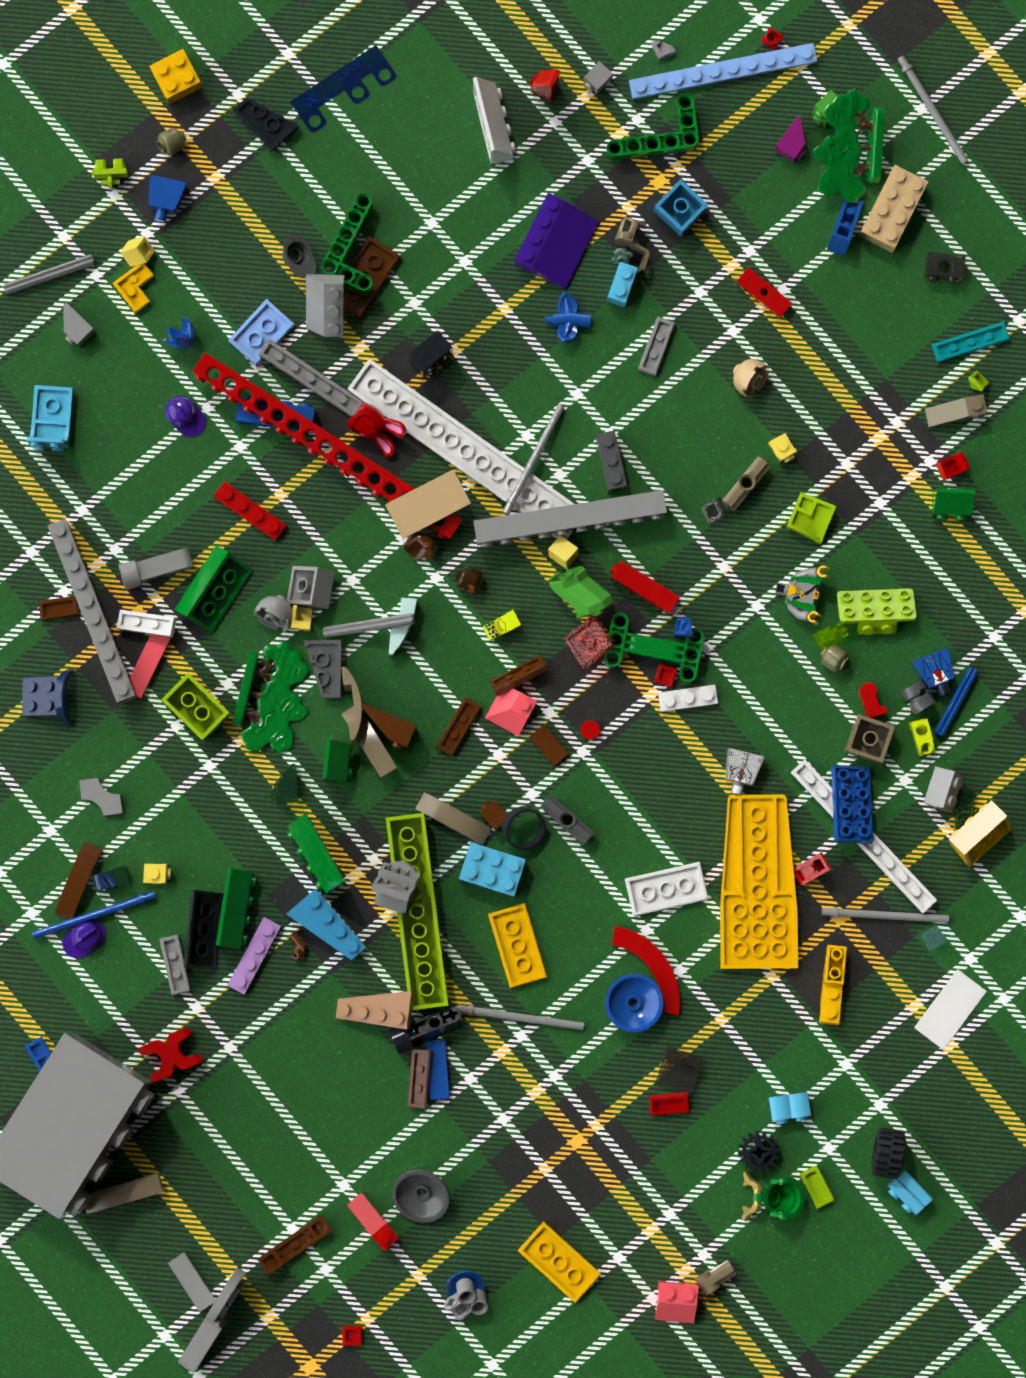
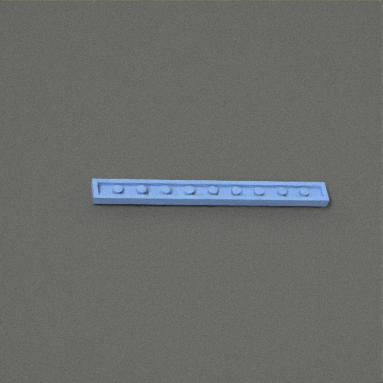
M810 43L629 80L632 100L814 64L817 63L814 44Z

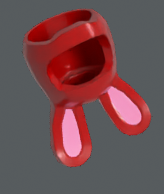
M362 403L358 411L351 416L347 423V428L354 433L372 439L386 457L394 455L396 448L382 430L384 429L399 438H402L407 433V429L402 422L385 418L379 409L369 403Z

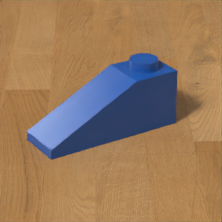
M844 199L827 247L828 250L845 255L864 202L863 200L859 199L858 203H849Z

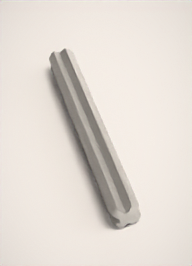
M87 255L11 281L3 285L6 294H11L90 267L95 264L92 255Z
M409 613L327 626L323 628V635L328 638L414 624L415 619L414 615Z

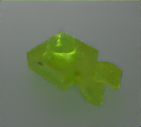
M839 622L834 628L831 629L828 626L812 636L820 649L824 650L838 643V638L846 637L849 635L847 627L845 628L844 624Z

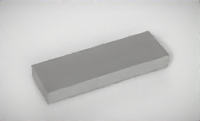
M657 316L638 367L639 371L656 376L675 322Z
M179 935L159 939L171 995L190 992L191 988L187 970L184 967V957Z
M185 1252L168 1262L199 1312L216 1301Z

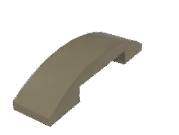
M341 667L345 692L352 691L356 721H350L348 725L351 746H354L359 739L362 729V703L353 676L346 667Z
M425 792L415 808L419 812L465 835L482 846L492 829Z

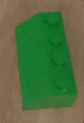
M215 546L174 610L212 634L253 569L228 551Z
M230 868L227 870L216 941L217 946L242 949V945L246 946L247 934H244L245 926L249 927L250 915H247L248 907H252L253 896H250L251 888H255L256 877H253V872Z

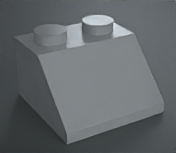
M293 566L287 602L291 605L328 609L335 572L320 567Z

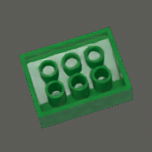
M306 813L288 826L290 831L287 834L292 842H297L299 848L296 850L301 859L306 858L308 862L306 868L310 875L315 874L318 880L315 884L319 891H324L325 894H328L346 884V881L310 817Z

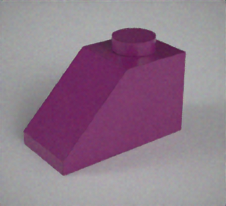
M799 116L792 122L774 150L792 163L796 159L800 160L805 153V150H803L805 139Z

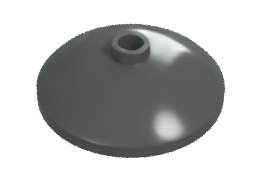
M407 1171L398 1177L392 1189V1199L398 1211L406 1218L416 1222L427 1223L435 1221L444 1215L449 1206L450 1195L446 1184L437 1175L429 1171Z

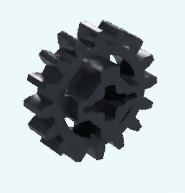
M755 1131V1136L749 1132L748 1139L742 1138L745 1143L738 1145L742 1148V1151L737 1152V1154L743 1156L739 1161L746 1162L744 1166L746 1169L751 1166V1172L753 1173L755 1169L762 1173V1168L770 1171L768 1166L772 1165L775 1167L773 1160H779V1157L775 1155L780 1152V1149H775L778 1142L771 1141L773 1139L772 1135L767 1138L766 1132L759 1135V1131ZM761 1139L767 1141L770 1147L763 1146ZM754 1140V1145L750 1149H746L748 1144ZM757 1147H760L761 1150L767 1151L761 1153L760 1157H758L756 1154L750 1153L756 1151ZM767 1155H771L770 1159L763 1164L764 1158ZM747 1156H752L755 1159L756 1165L752 1164L747 1159Z

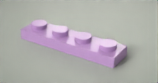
M265 917L262 919L227 986L245 995L280 930V925Z

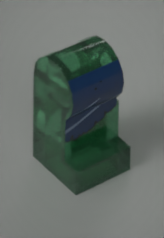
M127 866L92 876L96 891L131 883Z

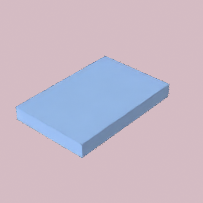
M266 299L231 336L228 342L257 367L263 360L258 354L267 340L270 339L278 344L295 324Z

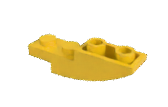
M827 945L819 1023L839 1025L847 947Z

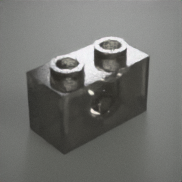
M927 252L923 278H928L930 282L946 280L948 284H958L964 277L966 256ZM940 265H946L949 268V272L943 273L940 270Z

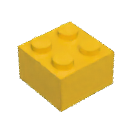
M184 49L150 65L151 72L168 104L202 88L201 82Z

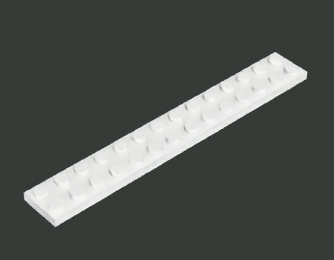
M369 359L347 390L364 403L375 406L382 412L384 417L402 422L408 434L506 503V499L510 498L525 468L374 361ZM531 473L516 501V507L513 508L519 513L573 505L574 503ZM574 530L568 531L569 534L561 536L567 540ZM557 533L551 534L556 539L559 537Z

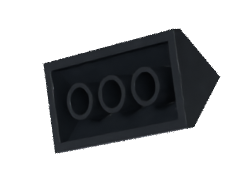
M192 890L184 967L216 970L218 953L216 941L224 893Z

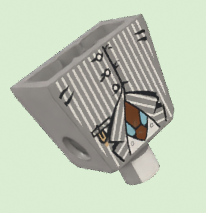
M728 748L725 780L733 782L731 793L742 795L744 785H753L764 756Z

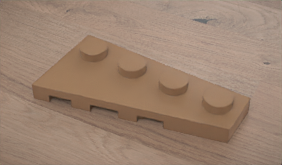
M414 991L338 999L336 1018L410 1029Z

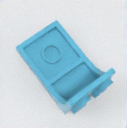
M34 386L30 436L26 437L27 443L34 450L52 448V451L63 452L64 449H69L73 388Z

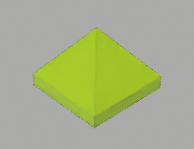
M977 370L968 377L970 387L974 390L982 391L990 384Z

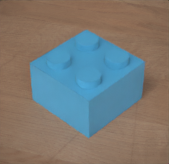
M680 179L654 206V212L681 237L705 213L708 204Z

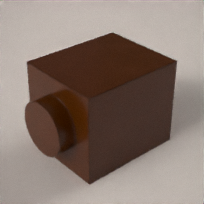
M488 800L480 807L482 809L480 812L481 816L494 830L503 824L507 814L495 800L492 802Z

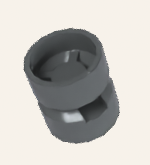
M922 679L900 692L905 701L910 702L909 707L914 715L936 702L931 693L926 692L927 687Z

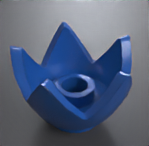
M183 316V329L167 327L171 341L167 339L163 341L176 349L188 350L196 342V331L194 325Z

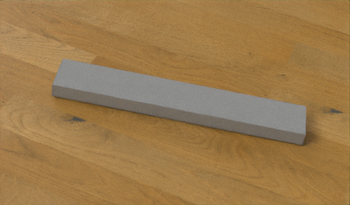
M270 339L267 340L258 354L350 417L364 403Z

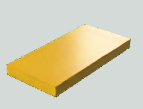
M525 903L488 914L510 988L546 978L547 975Z
M544 1221L518 1249L519 1253L574 1303L583 1296L601 1275L597 1269Z

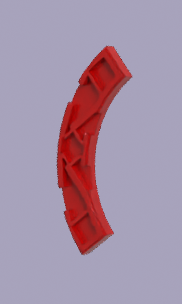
M615 926L612 945L624 948L644 961L654 975L663 997L662 1012L679 1015L680 996L678 984L666 957L652 942L642 935L629 929Z

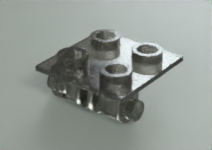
M667 1046L655 1083L692 1094L704 1057Z

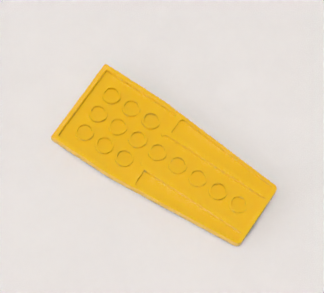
M730 795L727 802L720 901V969L798 968V914L787 798L785 795Z

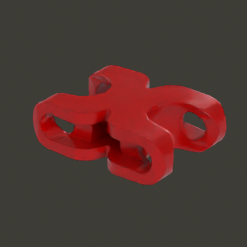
M190 1027L169 1034L167 1044L161 1040H155L138 1049L141 1055L155 1053L161 1058L162 1064L160 1069L150 1075L151 1082H157L172 1076L175 1072V1065L185 1070L204 1060L200 1054L188 1057L180 1050L181 1042L192 1034Z

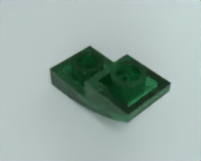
M960 788L958 791L957 802L954 806L955 829H961L969 817L975 816L974 788Z

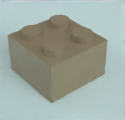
M860 714L856 715L844 752L877 764H882L895 726Z

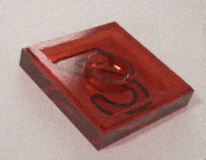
M591 616L564 637V640L584 669L615 647L596 616Z

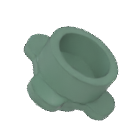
M618 248L614 251V258L611 261L614 264H619L620 262L629 264V259L633 254L626 248Z

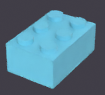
M470 842L459 880L514 897L526 859Z

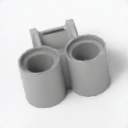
M468 1278L460 1279L456 1283L457 1292L447 1298L444 1303V1308L447 1311H451L457 1320L464 1319L471 1312L475 1315H482L488 1309L485 1292L481 1289H474L472 1280Z

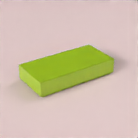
M817 1165L799 1173L817 1209L834 1201Z

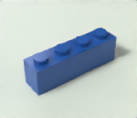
M244 396L243 400L247 401L251 396ZM264 400L260 401L257 405L259 411H265L268 407L267 402ZM282 401V403L314 423L316 410L311 404L301 403L298 406L293 405V402ZM238 402L237 423L276 428L271 422L267 425L259 420L260 415L254 412L251 415L242 409L244 405ZM276 411L273 418L279 422L283 420L284 414L282 411ZM293 421L290 423L289 428L290 430L298 431L300 424L297 421Z

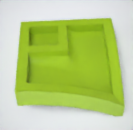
M801 492L786 528L821 544L836 506Z

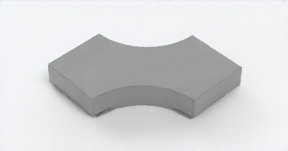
M99 778L79 780L82 800L95 802L101 808L103 816L123 814L121 794L107 792L102 787Z

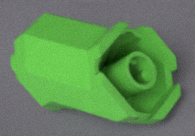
M583 566L570 567L566 569V573L561 574L560 571L548 579L551 589L574 608L578 618L590 614L592 616L600 615L603 613L602 609L613 605L610 593L587 575Z

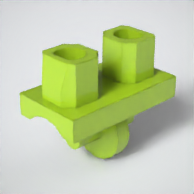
M102 159L95 160L92 176H94V179H102L101 185H108L109 190H113V185L120 184V179L113 178H128V171L125 168L123 159H113V168L109 169L106 167V160Z

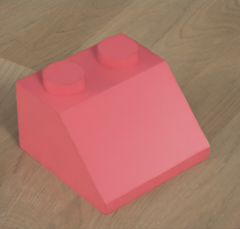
M659 1281L655 1320L694 1324L698 1284Z

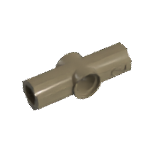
M758 456L723 498L722 502L735 511L771 466ZM748 479L751 482V487L744 488L741 481Z

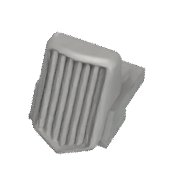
M407 861L384 862L371 888L372 891L376 892L374 903L377 906L405 913L421 874L417 873L416 869Z

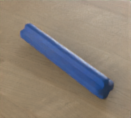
M970 667L964 675L935 730V734L943 737L946 734L978 674L976 669Z

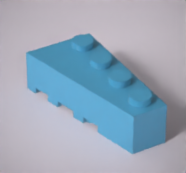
M314 889L287 913L289 917L350 960L356 958L367 948L317 889Z

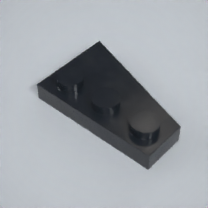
M247 97L233 109V112L271 152L299 128L298 124L292 123L283 116L268 110Z

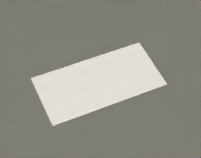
M957 969L914 1028L944 1050L987 991Z

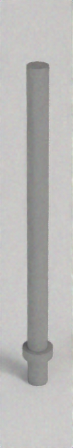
M904 55L899 57L897 60L903 68L902 72L906 73L961 164H965L968 162L967 157L912 70V64L907 62Z
M557 405L510 498L506 499L507 504L502 511L503 514L510 515L513 507H516V501L564 410L563 406Z
M838 907L822 908L821 912L822 916H833V918L839 916L949 923V915L851 910L838 909Z
M472 1004L469 1006L458 1005L457 1007L461 1013H466L468 1016L473 1014L583 1030L584 1022L473 1007Z

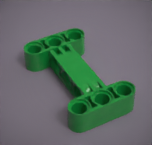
M617 613L613 616L604 655V664L607 668H617L621 663L623 653L681 664L679 670L680 681L690 684L695 680L704 641V633L701 629L692 628V632L700 635L698 642H693L690 637H686L685 644L628 633V616L624 613ZM618 617L623 618L625 625L622 627L616 626L615 619ZM618 636L621 638L622 643L615 646L611 643V638ZM687 652H695L697 658L694 661L688 660L686 657ZM615 655L618 658V662L610 664L607 661V657ZM683 671H692L693 678L685 679Z

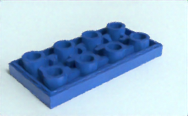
M832 766L834 842L873 843L870 767Z

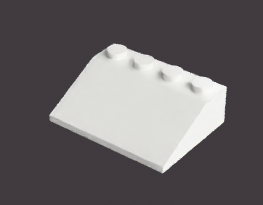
M474 77L473 94L490 163L492 165L513 160V154L516 153L514 142L509 140L511 130L509 124H505L504 118L507 117L505 106L500 104V99H502L501 89L496 88L495 82Z

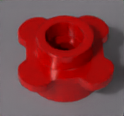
M769 28L766 35L761 38V42L770 46L771 50H776L779 42L783 41L784 36L779 34L774 28Z

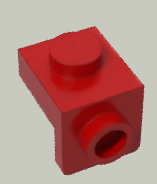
M962 451L935 464L943 481L970 469L968 460Z

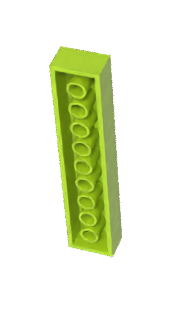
M424 813L387 817L386 825L391 862L407 861L416 869L417 873L421 874L416 890L410 898L405 913L397 912L407 991H414L412 1010L449 1006Z

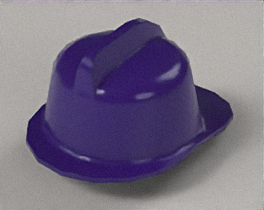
M176 396L166 404V418L180 433L188 437L197 436L202 433L206 425L205 416L189 398Z
M93 919L71 928L62 940L65 953L73 958H82L94 951L105 940L106 930L104 925L99 920Z

